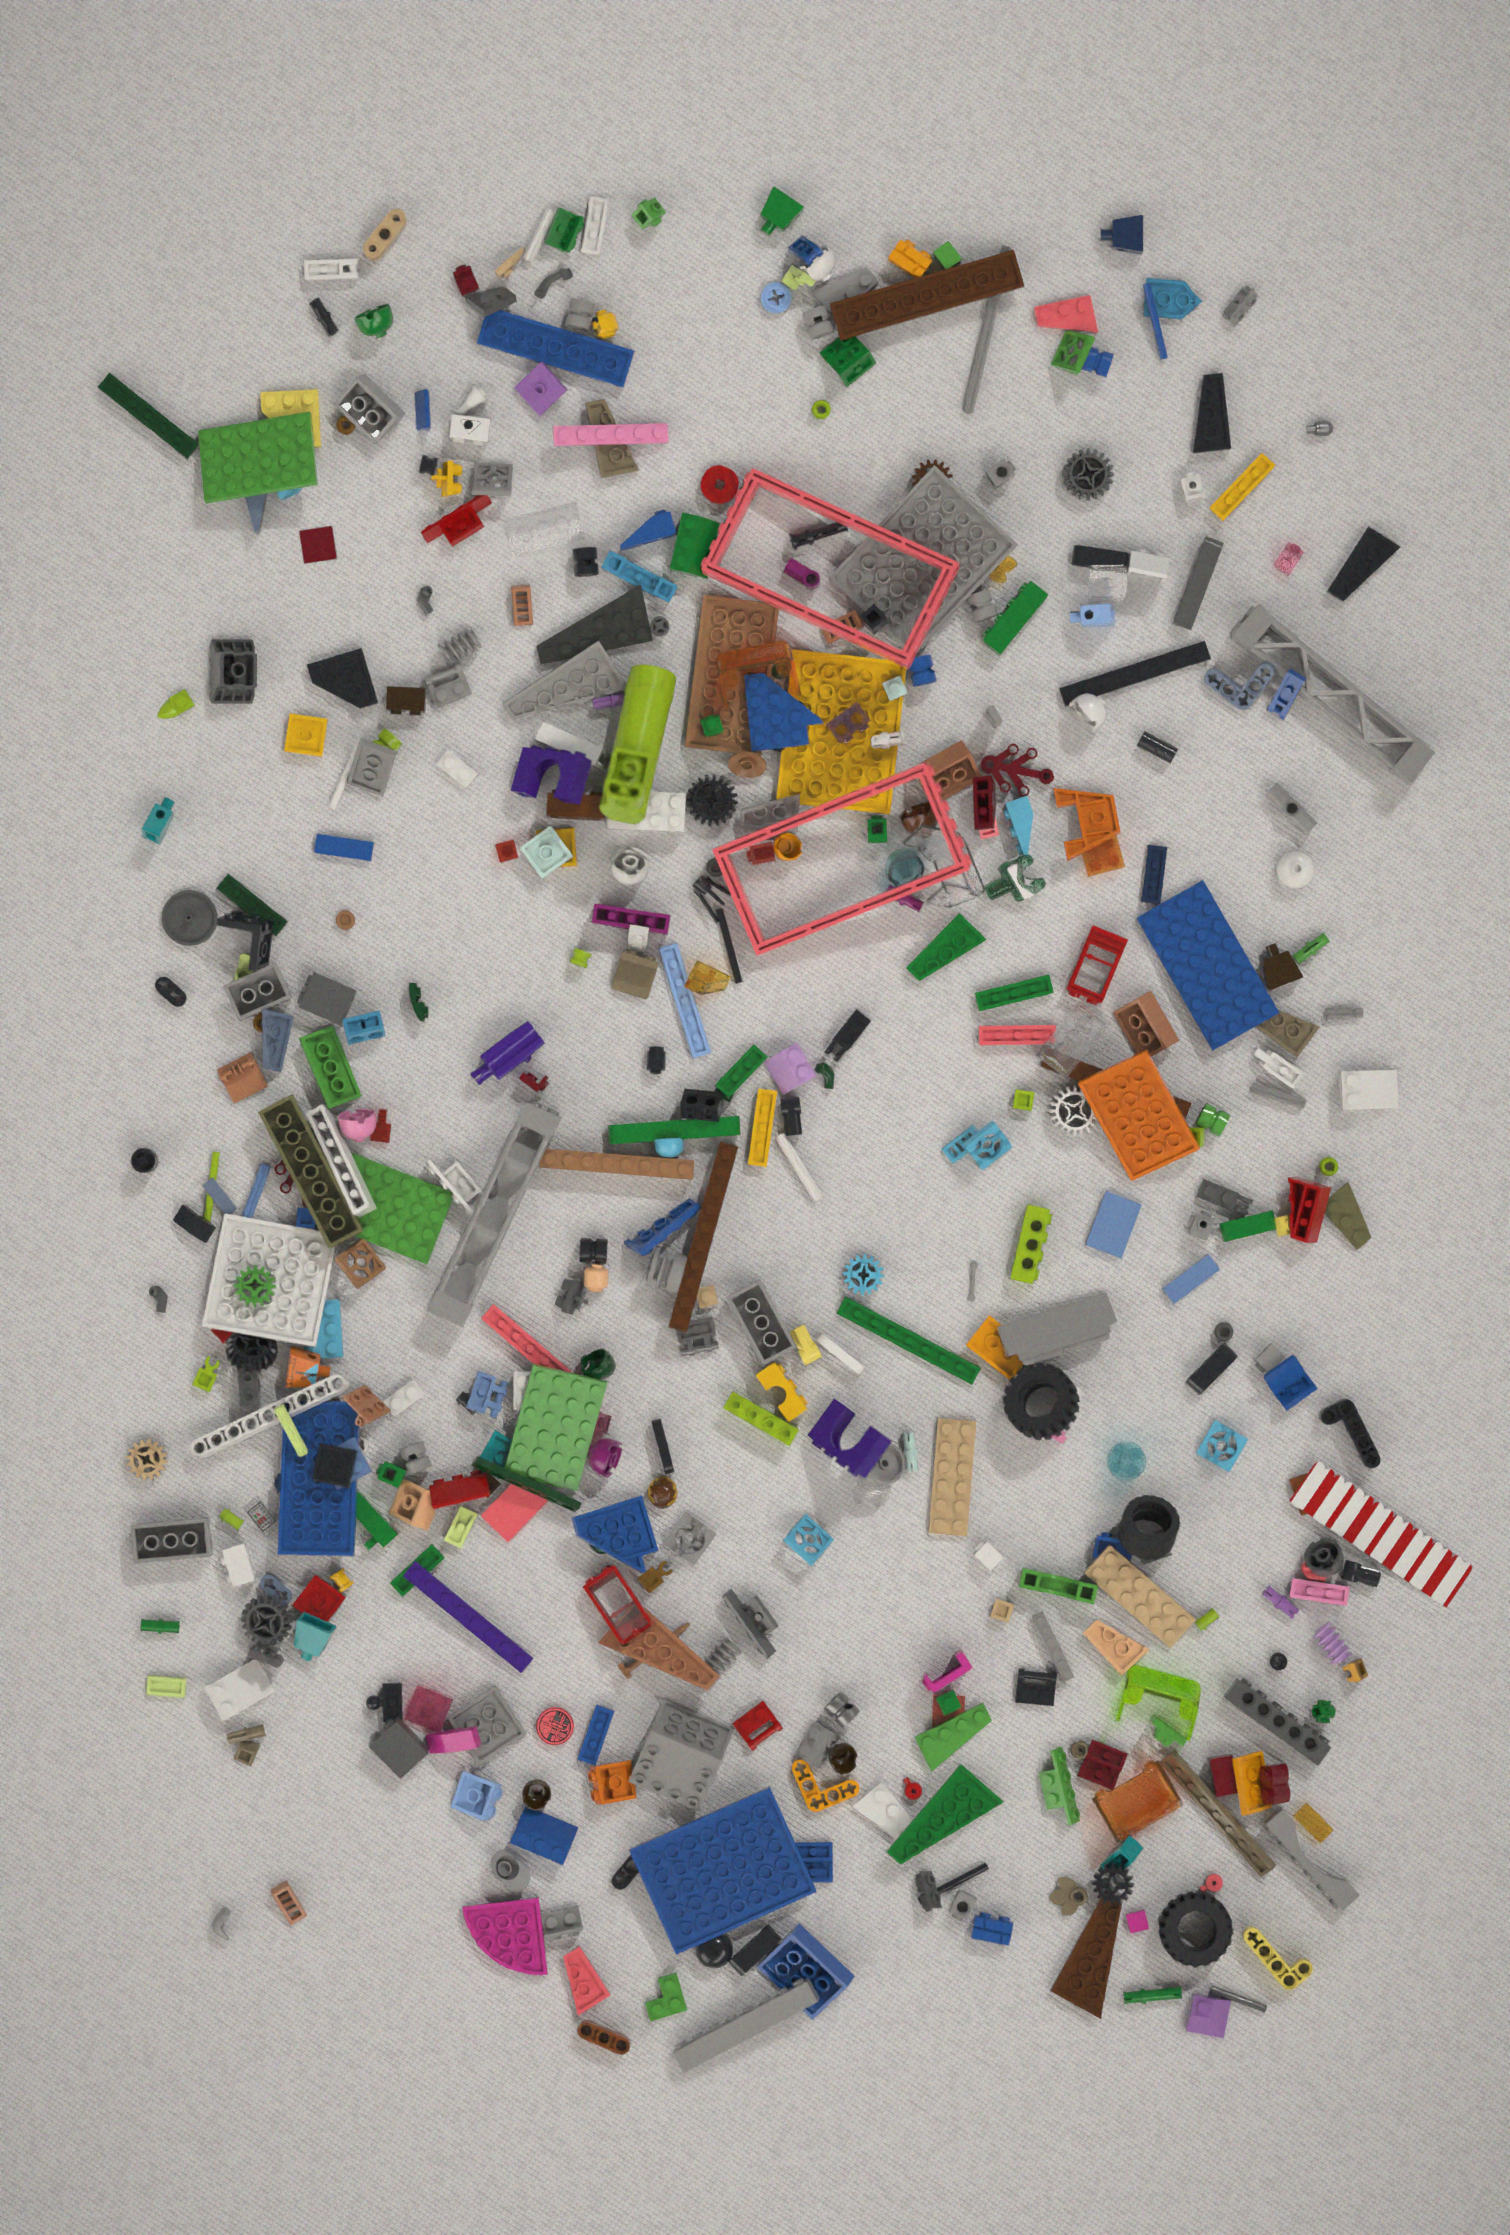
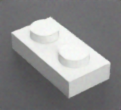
M449 750L436 764L466 789L478 775L477 772Z
M630 925L627 949L635 952H646L649 928Z
M413 1379L383 1402L395 1417L424 1396L425 1393L416 1380Z

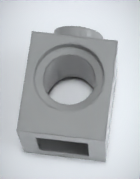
M1003 459L985 471V475L994 488L997 489L1015 476L1014 471L1016 469L1010 460L1007 462ZM997 469H1005L1007 475L1003 478L998 477L996 474Z
M1270 1343L1254 1359L1257 1362L1255 1366L1262 1373L1265 1371L1268 1373L1285 1356Z
M959 1889L949 1909L952 1917L959 1921L963 1919L968 1920L977 1898ZM966 1902L968 1904L967 1909L959 1911L957 1909L958 1903Z

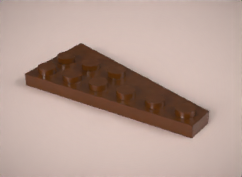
M1103 1897L1100 1898L1050 1989L1051 1992L1100 2019L1122 1903L1118 1904L1117 1901L1113 1905L1110 1904L1109 1900L1103 1903Z

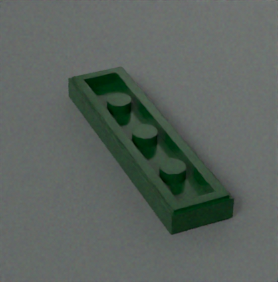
M227 874L216 888L247 914H257L263 919L274 920L273 935L275 936L288 923L287 920L230 874Z

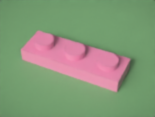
M1292 1578L1289 1597L1347 1606L1350 1587Z

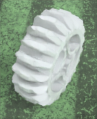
M1073 1085V1091H1070L1069 1086H1066L1065 1090L1067 1093L1064 1094L1060 1089L1058 1092L1061 1097L1059 1098L1057 1095H1054L1053 1098L1057 1102H1050L1051 1106H1055V1109H1049V1113H1055V1116H1051L1050 1120L1056 1119L1057 1122L1053 1126L1060 1125L1061 1127L1058 1130L1060 1133L1063 1129H1066V1136L1069 1135L1070 1131H1073V1137H1076V1131H1079L1080 1136H1083V1129L1089 1133L1091 1132L1088 1127L1089 1125L1096 1127L1092 1120H1097V1118L1094 1116L1091 1107L1089 1118L1082 1112V1106L1087 1101L1082 1090L1077 1091V1086ZM1070 1095L1081 1096L1076 1104H1070L1064 1100ZM1081 1103L1078 1107L1080 1115L1075 1114L1071 1116L1070 1112L1072 1111H1069V1107L1075 1108ZM1060 1104L1067 1110V1117L1064 1121L1059 1116ZM1074 1118H1079L1085 1122L1080 1127L1068 1126Z

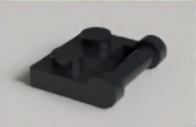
M1019 1668L1015 1703L1054 1706L1057 1672L1025 1671L1024 1668ZM1024 1678L1050 1681V1686L1024 1684L1023 1680Z

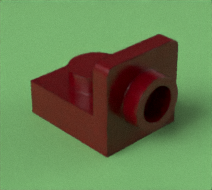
M464 264L455 268L456 271L453 272V276L461 296L480 290L470 265L466 267Z
M523 1072L519 1077L522 1082L537 1093L539 1090L543 1092L549 1084L547 1081L549 1077L546 1075L539 1084L536 1082L538 1078L530 1072L527 1075Z

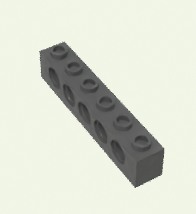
M1236 1678L1223 1697L1319 1766L1332 1748L1328 1745L1330 1741L1321 1734L1319 1737L1314 1735V1729L1306 1723L1303 1726L1297 1722L1299 1718L1291 1712L1286 1714L1281 1711L1283 1707L1277 1702L1273 1701L1270 1703L1266 1700L1267 1695L1259 1689L1255 1692L1250 1688L1252 1684L1242 1678L1240 1681ZM1245 1693L1252 1694V1700L1249 1703H1245L1242 1700ZM1261 1704L1268 1706V1711L1265 1714L1258 1713V1707ZM1278 1715L1283 1717L1281 1725H1275L1273 1722L1274 1718ZM1292 1727H1298L1299 1733L1295 1737L1289 1735V1730ZM1308 1738L1314 1739L1315 1742L1311 1748L1305 1747V1741Z

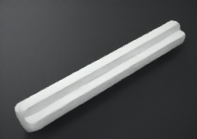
M784 1133L776 1137L778 1144L813 1200L821 1199L823 1197L822 1193Z

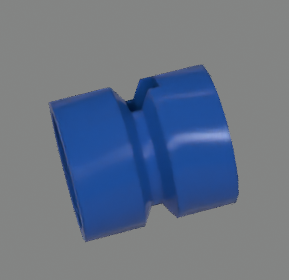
M1091 347L1081 370L1090 373L1094 370L1096 375L1107 377L1114 354L1106 351L1099 353V349Z
M931 655L915 657L909 671L913 672L911 675L913 687L937 681L935 671L931 669L933 666Z

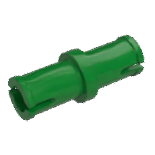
M161 1618L159 1620L141 1619V1631L158 1632V1634H162V1632L179 1633L180 1621H163Z

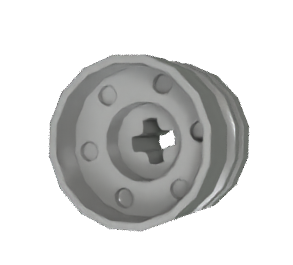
M656 1247L647 1268L646 1286L651 1287L653 1279L657 1280L655 1289H658L661 1283L665 1282V1292L677 1295L688 1256L675 1253L673 1259L668 1260L669 1251L665 1250L664 1257L661 1258L659 1257L661 1248Z

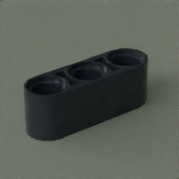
M1074 545L1071 565L1126 573L1129 553Z
M1224 1342L1186 1380V1383L1198 1395L1202 1394L1235 1361L1238 1355Z
M768 1924L742 1947L728 1963L740 1976H743L778 1944L782 1938Z

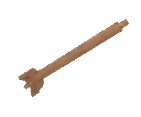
M688 1622L685 1625L682 1624L673 1633L678 1637L686 1631L690 1624ZM635 1660L627 1667L621 1662L617 1666L628 1680L632 1677L630 1672L643 1662Z

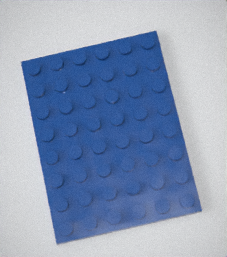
M770 1786L629 1849L676 1955L817 1892Z

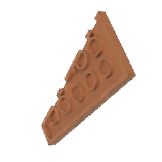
M635 1603L631 1605L617 1620L615 1625L617 1627L640 1612ZM646 1608L645 1610L655 1623L624 1646L620 1644L611 1629L598 1642L601 1645L707 1691L721 1677Z

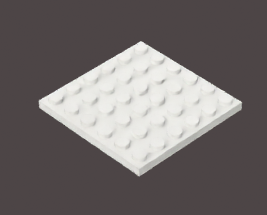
M224 1213L202 1327L316 1347L336 1246L329 1249L321 1232L318 1230ZM255 1265H257L258 1270L265 1267V1273L270 1271L271 1275L269 1278L274 1277L275 1281L272 1284L276 1285V1289L271 1290L275 1295H269L270 1302L264 1300V1306L257 1303L256 1308L253 1307V1303L246 1306V1300L240 1302L239 1298L241 1295H236L235 1293L239 1288L234 1287V1284L239 1283L236 1280V1276L242 1277L240 1271L247 1272V1266L254 1270ZM252 1275L248 1276L244 1281H248ZM259 1275V1279L262 1282L268 1283L265 1277ZM254 1282V1285L250 1287L256 1291L257 1287L260 1286H258L257 1282ZM243 1290L244 1294L251 1298V1293ZM263 1291L259 1295V1298L265 1295L267 1291Z

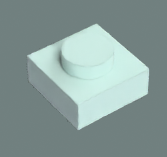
M900 676L882 683L889 701L907 694Z

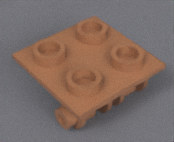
M251 1052L217 1069L219 1077L223 1081L234 1104L268 1087Z
M366 1385L342 1397L358 1413L355 1423L360 1427L391 1412L385 1403Z

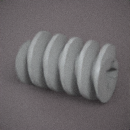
M464 629L465 636L459 632L458 640L452 636V643L445 640V647L438 644V648L446 662L449 660L454 664V657L461 660V653L468 656L467 649L475 652L474 645L481 648V644L473 630L470 632Z
M727 1638V1642L720 1640L722 1647L715 1645L717 1652L710 1651L712 1658L704 1657L706 1663L719 1675L718 1670L726 1671L724 1664L727 1666L731 1665L729 1658L736 1660L734 1653L741 1654V1650L729 1638Z

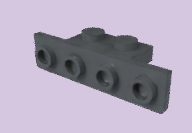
M732 1589L727 1591L722 1596L726 1606L735 1614L736 1620L745 1628L748 1637L755 1642L759 1652L766 1659L769 1658L776 1650L766 1635L779 1627V1625L757 1595L742 1604Z

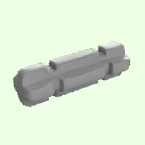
M1363 1008L1326 1009L1327 1019H1334V1017L1337 1019L1363 1018L1364 1014Z

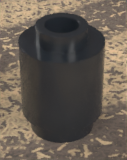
M650 1046L649 1051H647L646 1070H649L650 1074H661V1071H665L666 1052H664V1047Z

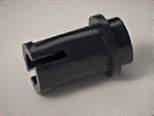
M463 1391L456 1399L457 1404H461L474 1415L476 1411L466 1408L469 1393Z

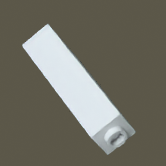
M545 722L537 728L535 739L540 743L559 752L560 749L570 751L572 754L575 751L586 754V758L592 760L591 767L606 773L611 754L605 749Z

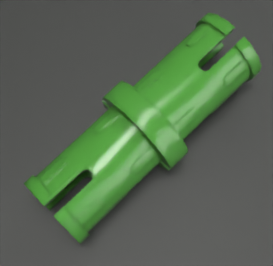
M1322 932L1311 942H1306V946L1293 954L1292 957L1300 965L1311 955H1316V951L1330 941Z

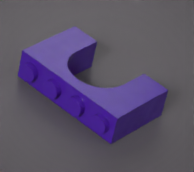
M531 745V748L523 747L510 791L522 797L537 798L543 775L551 766L558 764L560 776L554 797L565 803L580 805L592 760L586 758V754L578 751L572 754L570 751L563 749L557 752V750L546 747L545 750Z
M834 1398L807 1436L813 1440L812 1444L821 1450L823 1447L825 1449L823 1453L831 1459L835 1456L837 1458L835 1462L843 1468L848 1466L847 1471L853 1476L857 1477L859 1474L865 1479L892 1441L870 1425L856 1445L850 1449L842 1450L840 1445L842 1433L856 1414Z

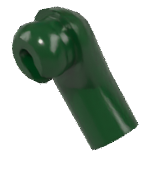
M824 1062L818 1063L815 1066V1071L821 1073L825 1078L824 1088L834 1089V1071L828 1064Z

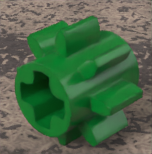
M1317 1700L1318 1704L1313 1705L1312 1716L1316 1719V1722L1330 1723V1719L1335 1717V1707L1331 1704V1701Z

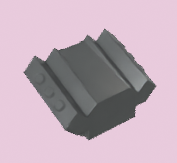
M211 639L209 646L211 652L209 659V686L211 689L209 698L211 704H253L255 688L257 687V654L255 653L253 639Z

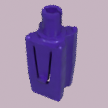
M527 1021L481 1054L480 1058L484 1064L470 1074L473 1079L482 1074L475 1080L478 1085H481L492 1075L500 1080L524 1061L529 1063L532 1058L531 1055L541 1048L545 1042L530 1022Z

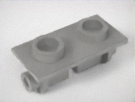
M1247 285L1245 288L1242 287L1234 297L1239 303L1236 304L1231 301L1224 309L1222 316L1227 320L1230 319L1235 326L1244 318L1246 311L1256 303L1259 297L1256 291Z

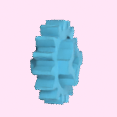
M864 1254L863 1258L860 1259L856 1255L855 1261L851 1258L849 1259L850 1266L845 1265L848 1271L843 1272V1275L847 1276L844 1282L850 1283L847 1287L848 1289L855 1288V1294L859 1290L862 1296L865 1291L870 1295L871 1289L877 1291L876 1285L883 1284L879 1280L884 1277L883 1274H880L883 1267L878 1268L879 1260L873 1262L874 1256L867 1259L866 1254ZM861 1262V1267L858 1270L851 1271L854 1265ZM868 1263L874 1266L876 1272H871L868 1269ZM865 1265L866 1273H869V1277H866L864 1284H862V1278L858 1276V1273L862 1272ZM851 1277L857 1278L860 1282L859 1287L852 1282ZM870 1279H876L871 1286L866 1287Z

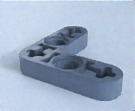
M1271 662L1260 664L1244 687L1217 668L1209 669L1204 675V681L1237 708L1246 710L1274 676L1275 666ZM1268 667L1270 669L1269 673L1261 679L1260 676L1264 671L1262 668L1266 669ZM1215 673L1217 675V680L1214 679L1213 681H1211L1210 675H1213ZM1222 679L1225 680L1220 687L1217 686ZM1257 681L1260 684V689L1257 691L1252 690L1250 683ZM1224 685H1232L1234 688L1233 693H1226ZM1247 692L1251 694L1247 699V703L1241 704V698H1244Z

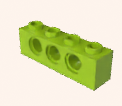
M1027 1204L1010 1279L1033 1284L1034 1281L1038 1280L1040 1270H1037V1264L1042 1262L1044 1251H1041L1042 1243L1046 1244L1048 1233L1045 1230L1046 1226L1051 1224L1053 1214H1050V1209ZM1035 1220L1041 1223V1229L1037 1232L1031 1229V1223ZM1030 1239H1034L1037 1242V1247L1034 1250H1029L1026 1246L1027 1241ZM1025 1258H1030L1033 1262L1032 1267L1029 1269H1025L1022 1266V1261Z
M732 1391L723 1409L788 1446L791 1445L799 1431V1428Z

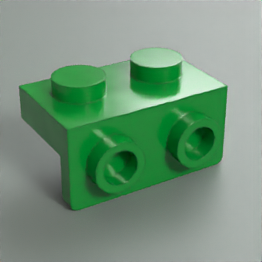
M558 208L544 243L561 252L570 253L576 245L575 239L578 233L583 228L584 217L577 216L563 208Z

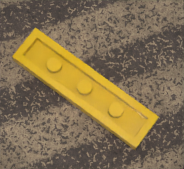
M1261 453L1209 507V510L1223 522L1276 465Z
M758 1088L748 1165L767 1167L777 1091Z

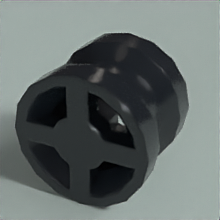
M423 455L419 473H429L430 476L435 475L439 458H428L427 455Z

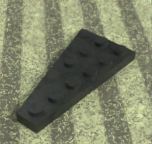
M641 584L538 644L536 647L540 665L570 659L598 640L605 651L653 641Z

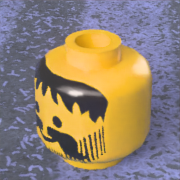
M606 309L596 312V316L591 320L595 335L601 337V339L615 336V332L619 329L615 314L607 312Z

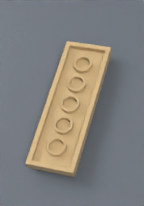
M938 1418L929 1533L967 1536L976 1421Z
M1111 1544L1084 1571V1574L1170 1648L1196 1621L1193 1615Z

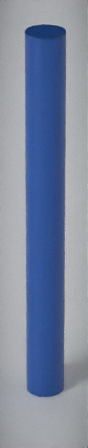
M1143 284L1160 359H1166L1168 355L1151 284Z

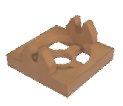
M364 1238L334 1259L357 1290L386 1269V1266ZM356 1250L365 1252L367 1255H359ZM349 1254L354 1258V1265L350 1268L347 1264ZM358 1258L365 1260V1267H360L357 1264ZM369 1260H372V1262H373V1270H372V1271H371L370 1268L368 1267V1266H369ZM357 1269L363 1270L367 1277L356 1276L353 1272Z

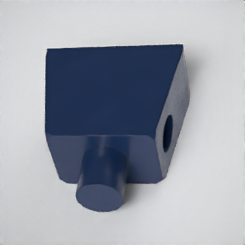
M1143 215L1112 220L1111 229H1100V241H1111L1112 250L1142 254Z

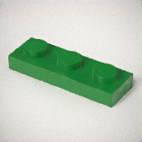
M753 1044L715 1084V1087L729 1099L768 1057Z
M431 1544L414 1561H417L430 1572L445 1557ZM413 1562L390 1582L402 1597L414 1587L411 1582L403 1577V1574Z

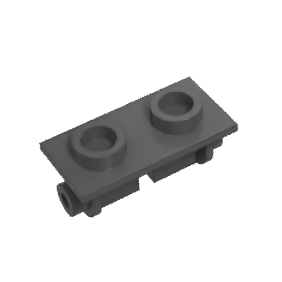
M920 1871L919 1874L915 1875L916 1878L914 1880L918 1892L924 1891L925 1893L920 1896L922 1909H925V1912H930L934 1908H942L932 1871Z

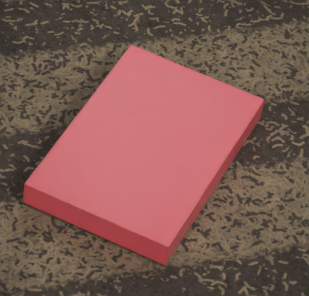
M511 1484L485 1510L481 1517L509 1542L548 1500Z

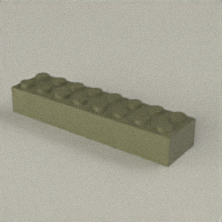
M291 1094L259 1111L258 1113L328 1248L331 1249L364 1232L365 1230L358 1217L352 1214L330 1164L295 1096Z

